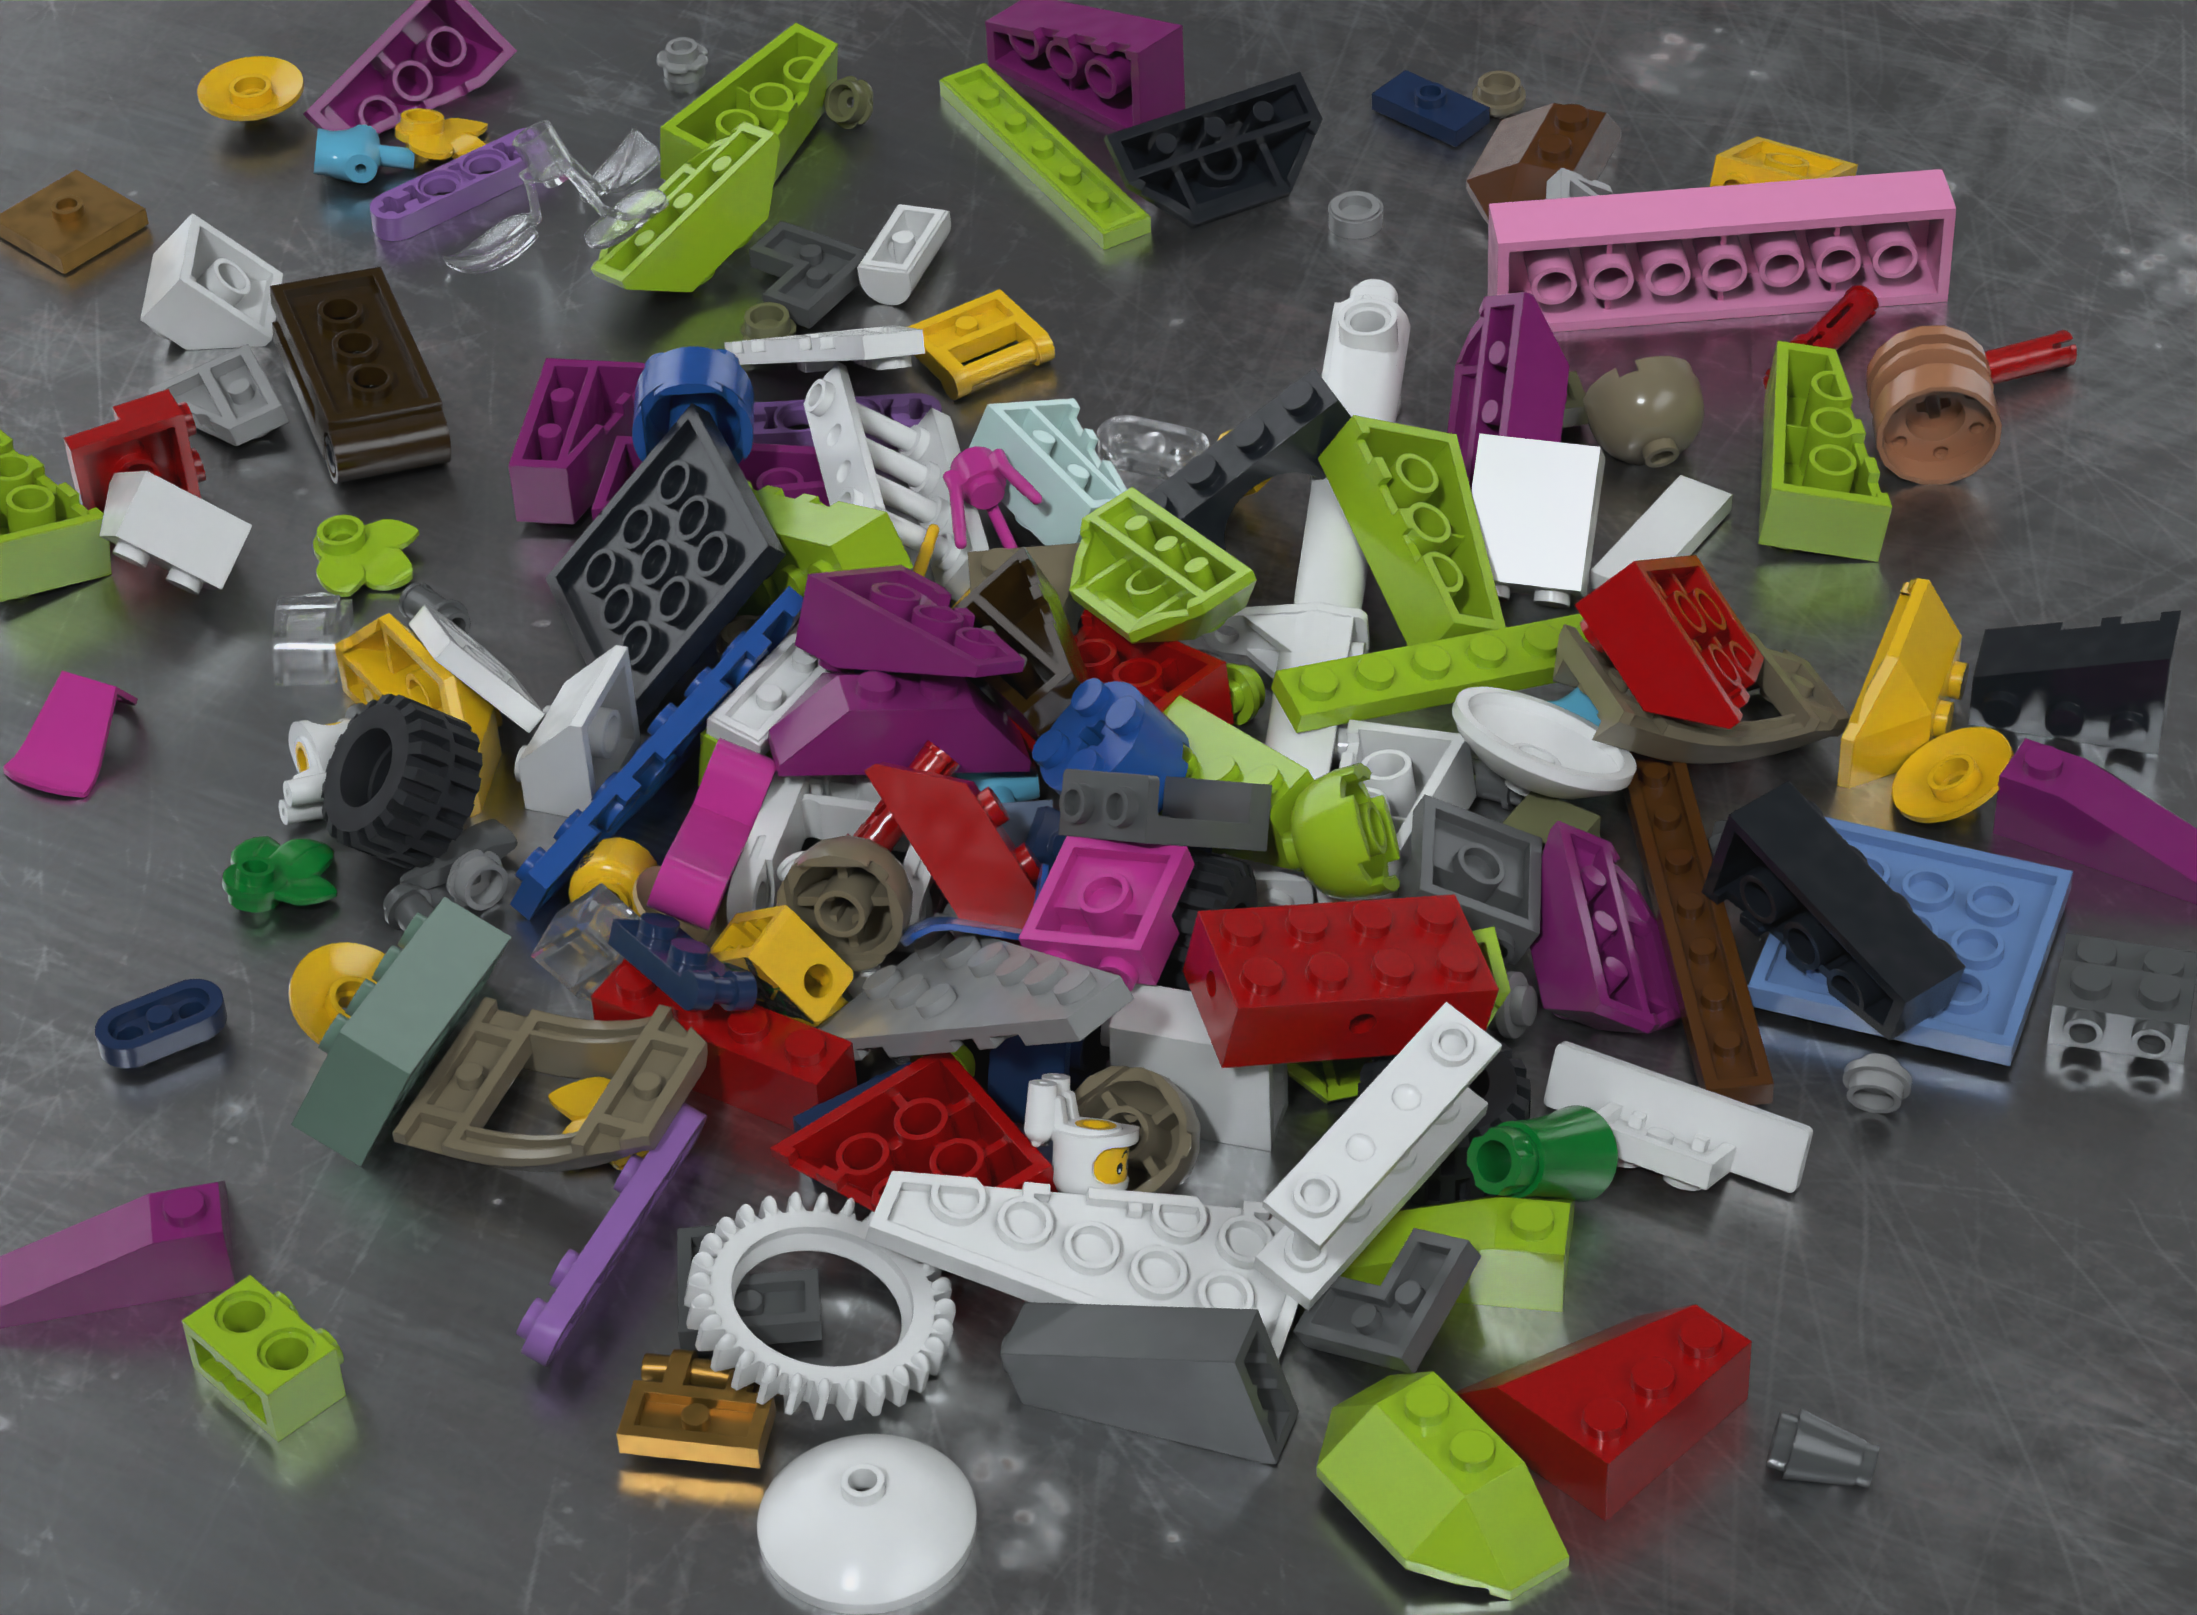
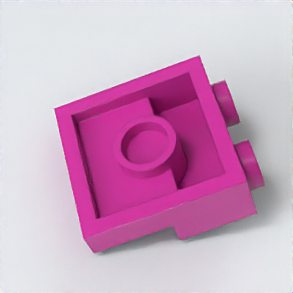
M1067 836L1018 938L1022 947L1119 975L1130 991L1133 990L1135 984L1156 986L1179 936V931L1172 918V914L1195 865L1188 847Z

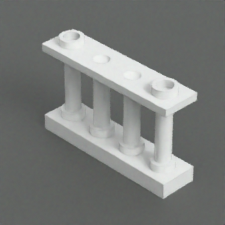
M837 361L823 379H818L812 384L803 403L829 504L831 506L837 501L886 511L902 544L917 552L920 550L929 525L936 524L939 527V534L930 560L935 583L944 587L952 594L951 599L957 602L970 588L967 552L990 549L978 509L965 501L967 546L964 549H958L955 546L949 490L943 479V474L950 470L953 459L961 453L951 417L931 407L918 425H913L909 428L856 402L847 366ZM865 433L897 447L899 453L866 438ZM874 468L908 483L909 489L876 474ZM885 505L917 519L919 525L887 511Z
M1445 1002L1263 1201L1262 1207L1281 1221L1284 1226L1255 1256L1254 1268L1309 1311L1486 1115L1488 1102L1468 1088V1086L1501 1051L1502 1044L1449 1003Z

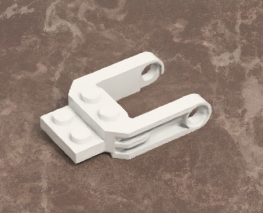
M776 770L731 878L727 897L728 924L737 913L777 906V891L782 884V881L777 876V868L785 858L801 850L806 838L815 837L824 840L846 836L847 833L851 836L854 835L882 799L867 775L778 776ZM904 834L892 851L907 852L902 865L913 891L912 914L909 927L928 917H933L935 913H939L945 896ZM918 939L906 947L899 941L893 951L913 954L915 952L914 944Z

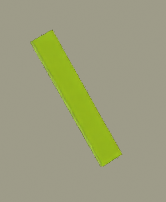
M986 63L973 66L939 80L940 95L1103 250L1151 232L1150 215Z

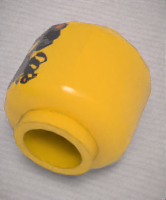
M622 837L604 838L593 844L581 858L570 879L568 894L573 910L583 922L592 928L611 933L613 919L640 920L641 915L633 900V885L644 870L658 866L657 861L648 849L636 841Z

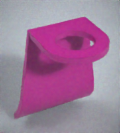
M62 670L24 743L15 756L3 766V773L18 783L40 791L69 797H87L96 784L102 766L116 701L135 706L138 699L116 686Z

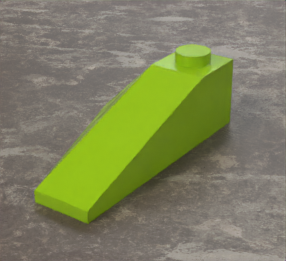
M1496 1195L1402 1209L1395 1214L1340 1276L1381 1286L1413 1228L1469 1240L1481 1255L1480 1260L1455 1303L1563 1312L1575 1200L1546 1197L1514 1198Z

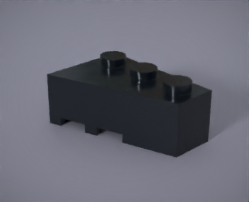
M2181 610L2161 612L2160 620L2124 624L2122 616L2102 618L2100 626L2065 629L2063 622L1985 629L1973 675L1968 725L2158 755L2168 709Z

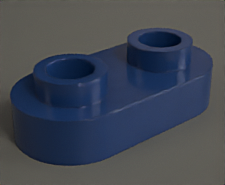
M187 979L111 1008L98 1019L95 1025V1036L102 1059L114 1067L138 1068L214 1037L223 1029L227 1021L222 991L211 981Z

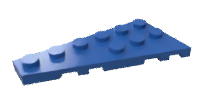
M788 586L747 632L742 631L731 642L722 654L721 661L713 670L707 666L698 674L685 691L684 696L687 698L679 707H676L671 702L657 715L647 730L651 736L638 748L619 773L615 771L604 781L592 797L590 805L583 812L576 809L564 821L553 837L557 841L546 852L542 847H538L529 855L515 874L522 883L510 903L513 908L530 920L571 879L573 872L589 847L604 838H612L700 750V734L707 728V718L791 632L801 614L803 597Z

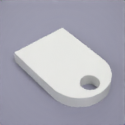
M425 604L409 622V626L435 661L526 732L530 733L543 718L544 712L520 681L488 650L447 617Z

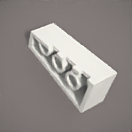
M1349 719L1346 732L1347 750L1342 752L1339 768L1362 763L1372 772L1370 780L1363 781L1371 798L1384 795L1400 852L1399 860L1388 862L1389 876L1395 875L1399 879L1400 871L1411 858L1413 810L1424 794L1469 810L1477 795L1470 746L1460 733ZM1316 888L1318 903L1345 901L1329 897ZM1398 889L1393 893L1365 900L1398 898Z

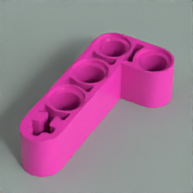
M718 739L694 802L664 858L646 907L707 931L709 930L728 891L732 875L776 773L773 758L725 739Z

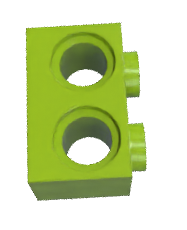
M251 1275L182 1320L193 1368L277 1442H280L346 1396L340 1365L344 1363V1356L334 1337L323 1328L314 1330L300 1318L297 1309L285 1294L280 1291L272 1294Z

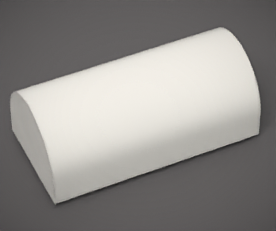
M902 204L896 207L857 267L860 284L869 297L885 305H899L908 299L951 231L950 211Z

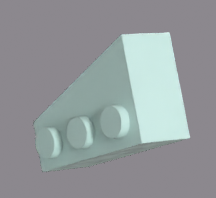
M1075 398L987 404L969 448L975 446L986 447L992 452L995 449H1003L1009 463L1042 495L1043 499L1040 504H1033L1006 479L1005 494L1001 502L1015 515L1016 521L1024 528L1030 530L1045 546L1080 543L1082 540L1080 534L1082 518L1123 493L1127 488L1112 462L1102 460L1101 462L1094 450L1098 438L1093 429L1084 428L1083 430L1079 424L1077 416L1081 408Z

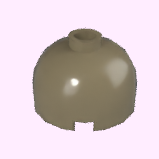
M1672 356L1645 357L1635 360L1637 371L1619 377L1617 368L1602 375L1589 387L1583 398V404L1590 430L1598 445L1617 461L1658 468L1675 461L1679 454L1695 440L1703 424L1705 415L1700 382L1696 374L1693 373L1689 362Z
M848 835L820 840L807 849L794 861L777 891V906L787 905L853 972L871 969L883 962L887 954L897 947L910 923L912 914L913 891L903 865L887 848L871 839Z
M1110 1066L1087 1077L1074 1091L1080 1117L1105 1119L1140 1128L1139 1141L1129 1146L1127 1170L1129 1183L1127 1191L1172 1194L1190 1176L1200 1152L1201 1124L1192 1101L1169 1078L1142 1067Z

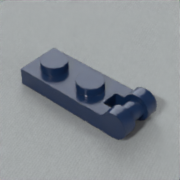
M643 913L640 920L613 919L608 944L684 1010L707 1011L713 1004H719L727 1011L747 1012L753 1008L757 999V983L754 975L749 971H731L710 953L711 949L708 945L694 940L679 927L680 922L675 918L660 913Z

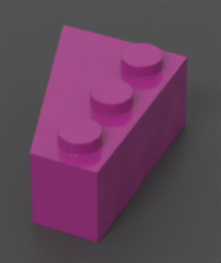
M545 359L508 464L516 521L537 522L547 525L575 524L593 504L616 436H632L635 388L639 376L644 370L645 363Z

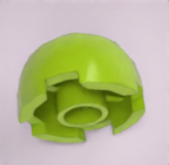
M1362 763L1335 769L1310 783L1298 795L1290 817L1291 830L1284 832L1282 836L1285 856L1292 870L1302 869L1312 886L1329 897L1345 901L1365 900L1393 893L1400 885L1399 879L1395 875L1389 876L1388 862L1400 859L1391 814L1384 795L1370 797L1363 781L1370 780L1372 772Z

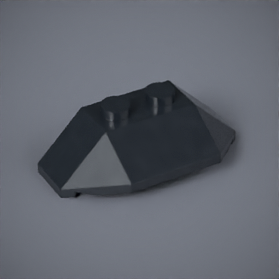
M1297 72L1107 134L1104 141L1127 189L1193 229L1288 197L1293 190L1323 118L1301 72Z

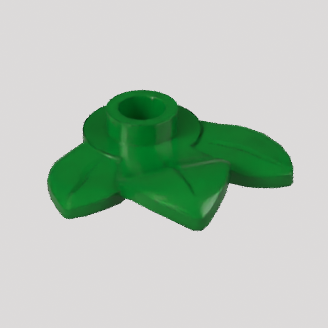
M269 836L253 837L237 845L231 852V866L227 867L223 872L222 887L228 894L229 903L236 909L245 912L258 913L274 909L279 904V901L304 906L324 902L337 896V889L326 879L320 877L333 863L335 851L329 845L312 839H292L280 845Z

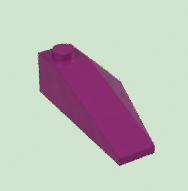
M2025 738L1999 775L1998 786L2000 790L1997 792L1993 834L2197 905L2196 827L2093 762Z

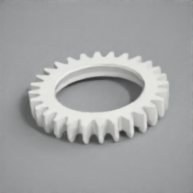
M793 1192L789 1196L785 1213H782L777 1208L776 1200L770 1195L761 1202L758 1217L755 1216L754 1210L750 1205L743 1204L737 1210L735 1222L730 1217H723L717 1223L715 1233H708L704 1236L699 1253L693 1257L688 1276L684 1306L690 1307L686 1324L688 1329L698 1330L695 1343L698 1351H714L710 1368L714 1372L735 1368L731 1387L736 1391L754 1382L759 1384L760 1388L756 1402L764 1405L776 1394L783 1395L785 1414L792 1415L802 1401L809 1402L814 1420L823 1419L827 1404H834L843 1419L847 1421L853 1419L857 1402L872 1416H877L881 1413L885 1398L900 1407L905 1404L909 1389L922 1393L926 1388L929 1374L937 1376L943 1357L947 1355L954 1331L952 1324L956 1313V1306L954 1301L950 1299L952 1283L946 1277L940 1278L942 1269L866 1242L868 1227L874 1212L871 1211L870 1215L863 1221L856 1220L854 1198H849L838 1214L831 1213L828 1205V1196L825 1192L818 1196L813 1211H806L798 1192ZM794 1251L831 1253L862 1265L875 1274L888 1287L896 1299L901 1314L902 1328L898 1344L889 1352L865 1363L850 1366H821L805 1363L775 1351L758 1339L739 1316L734 1305L735 1294L744 1276L754 1266L770 1257Z

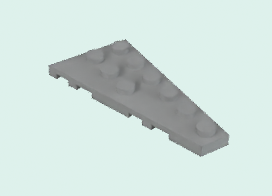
M952 930L933 931L920 937L914 944L915 952L900 964L884 967L868 977L862 985L864 991L816 1028L852 1042L855 1061L862 1060L871 1050L883 1047L889 1058L956 1052L963 1045L961 1040L973 1039L979 1050L997 1048L1006 1038L1016 1035L1020 1036L1025 1046L1081 1041L1130 1003L1134 997L1121 976L985 935Z

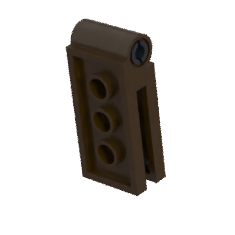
M381 267L270 286L271 305L278 321L272 322L273 341L335 484L449 463L451 461V441L443 413L442 400Z

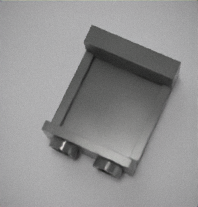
M1066 769L1063 773L1062 792L1059 799V835L1146 844L1267 851L1272 785L1166 776L1162 815H1158L1160 786L1158 776Z

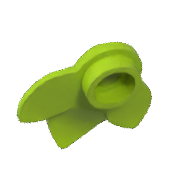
M336 515L327 518L318 526L317 535L313 540L314 554L320 561L316 568V575L320 584L329 593L340 597H350L363 584L368 588L379 591H389L405 586L413 579L414 573L412 564L402 552V549L408 547L417 539L419 530L408 523L393 519H382L364 525L359 518L352 515Z

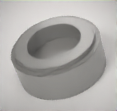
M1349 191L1339 194L1328 204V227L1332 233L1345 239L1358 240L1372 237L1383 227V204L1376 196L1363 191Z

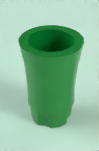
M1580 1105L1567 1106L1550 1114L1527 1120L1503 1122L1489 1128L1483 1136L1474 1137L1467 1152V1166L1473 1173L1476 1187L1487 1194L1514 1198L1554 1197L1575 1200V1202L1593 1200L1609 1187L1614 1178L1618 1162L1617 1143L1611 1127L1599 1113Z

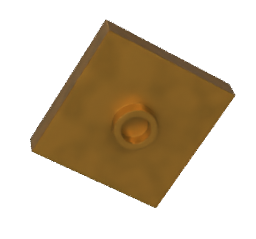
M76 169L0 213V237L61 273L66 274L144 228L149 222L146 208Z

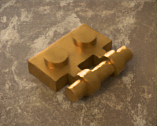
M674 1349L671 1355L645 1353L641 1366L642 1380L633 1381L617 1430L619 1453L760 1468L776 1416L774 1397L764 1405L757 1403L760 1385L755 1382L736 1391L731 1387L735 1368L714 1372L710 1368L712 1360L698 1358L696 1351Z

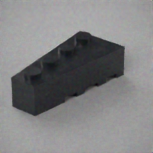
M1787 781L1728 815L1702 889V893L1717 905L1725 900H1729L1743 911L1740 913L1739 922L1757 937L1768 931L1785 944L1786 960L1803 973L1816 969L1827 977L1829 993L1889 1041L1950 1004L1966 966L1958 959L1953 948L1945 940L1938 938L1913 912L1906 898L1900 893L1893 891L1869 866L1863 853L1856 847L1849 845L1828 823L1822 811L1814 802L1807 800Z

